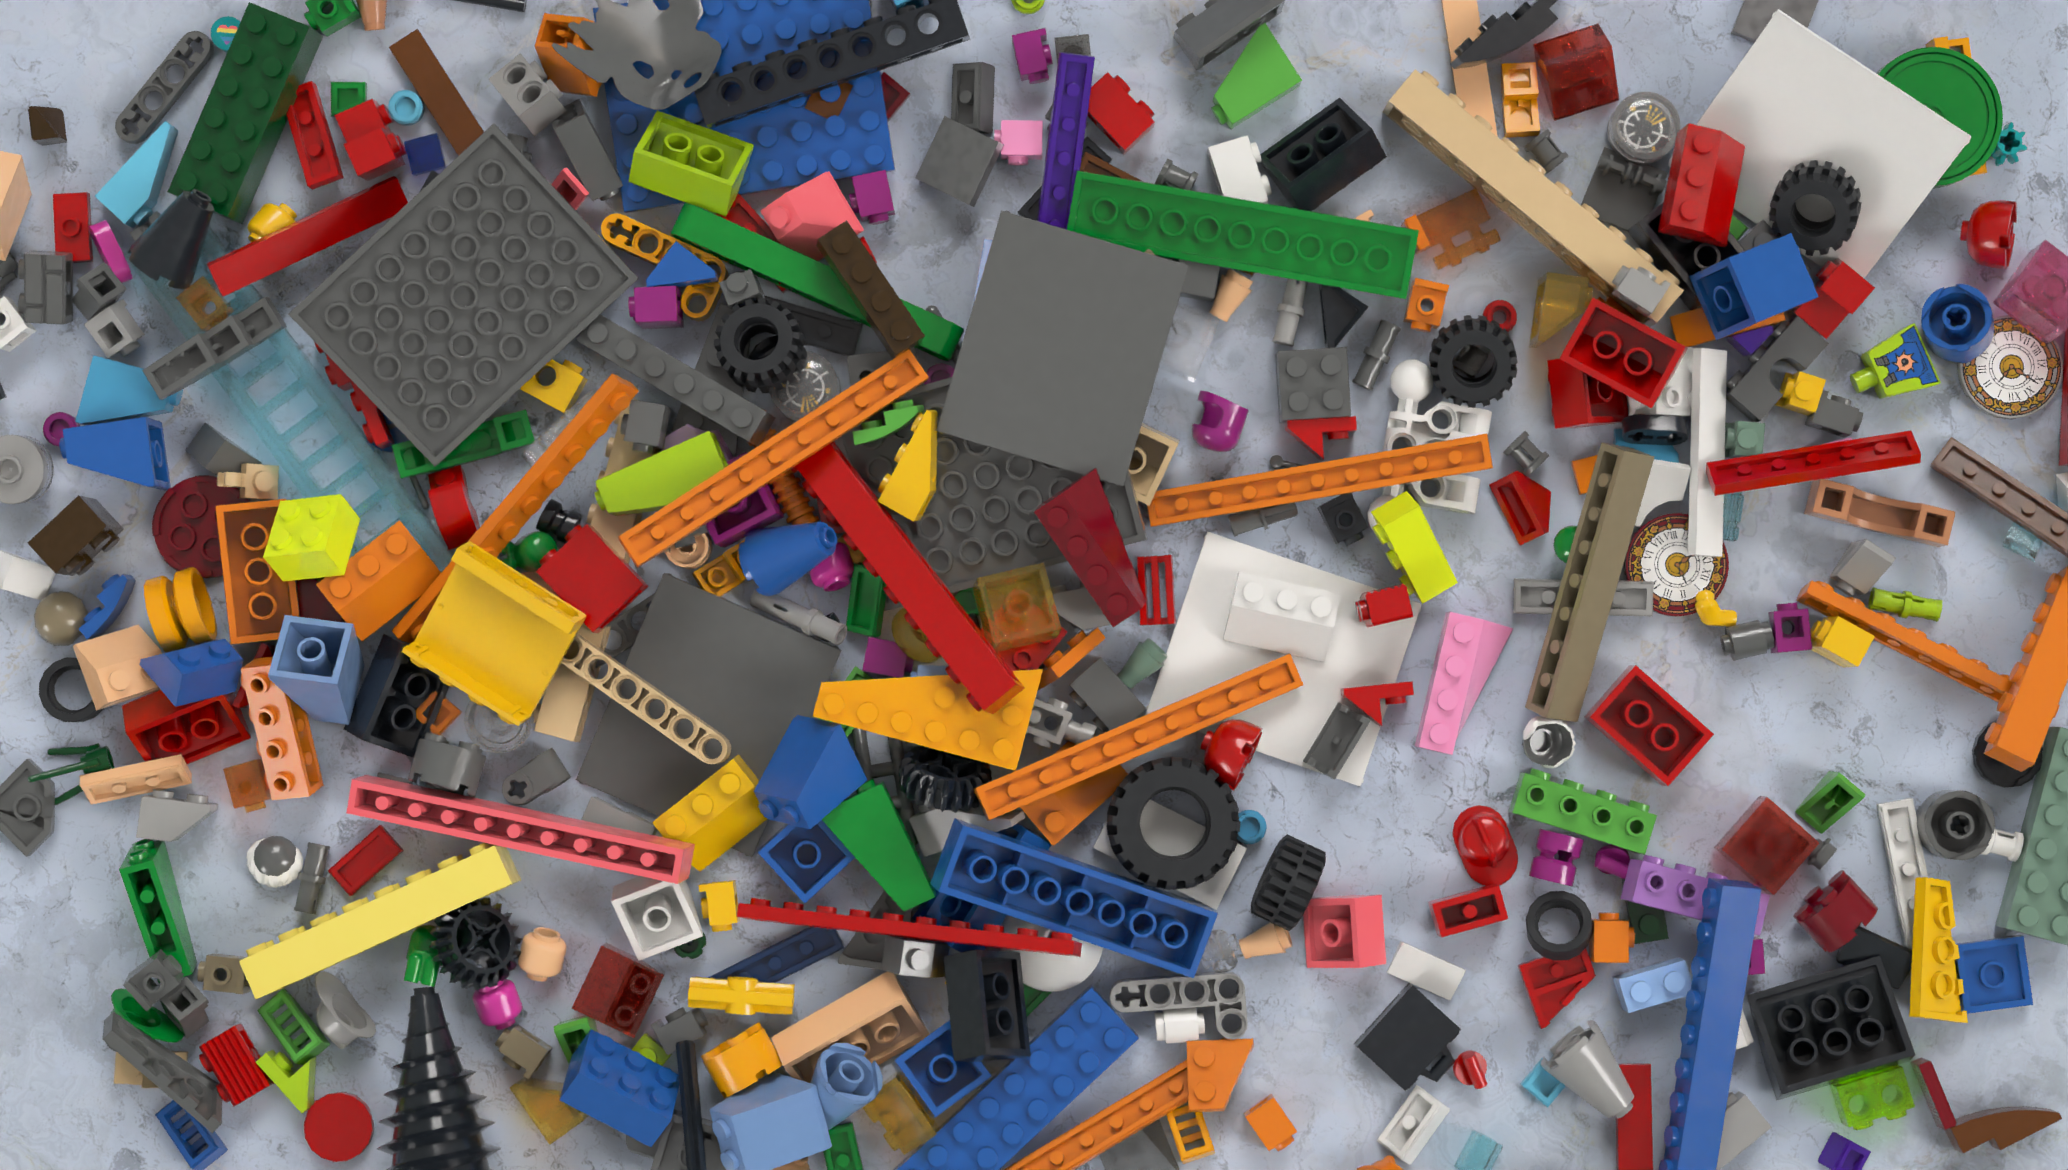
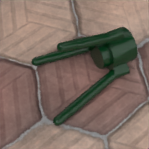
M99 743L83 747L53 748L47 750L48 755H86L80 757L79 763L28 776L27 780L31 783L83 770L84 774L113 769L115 766L108 746L100 747ZM80 784L55 798V805L81 793L83 790Z

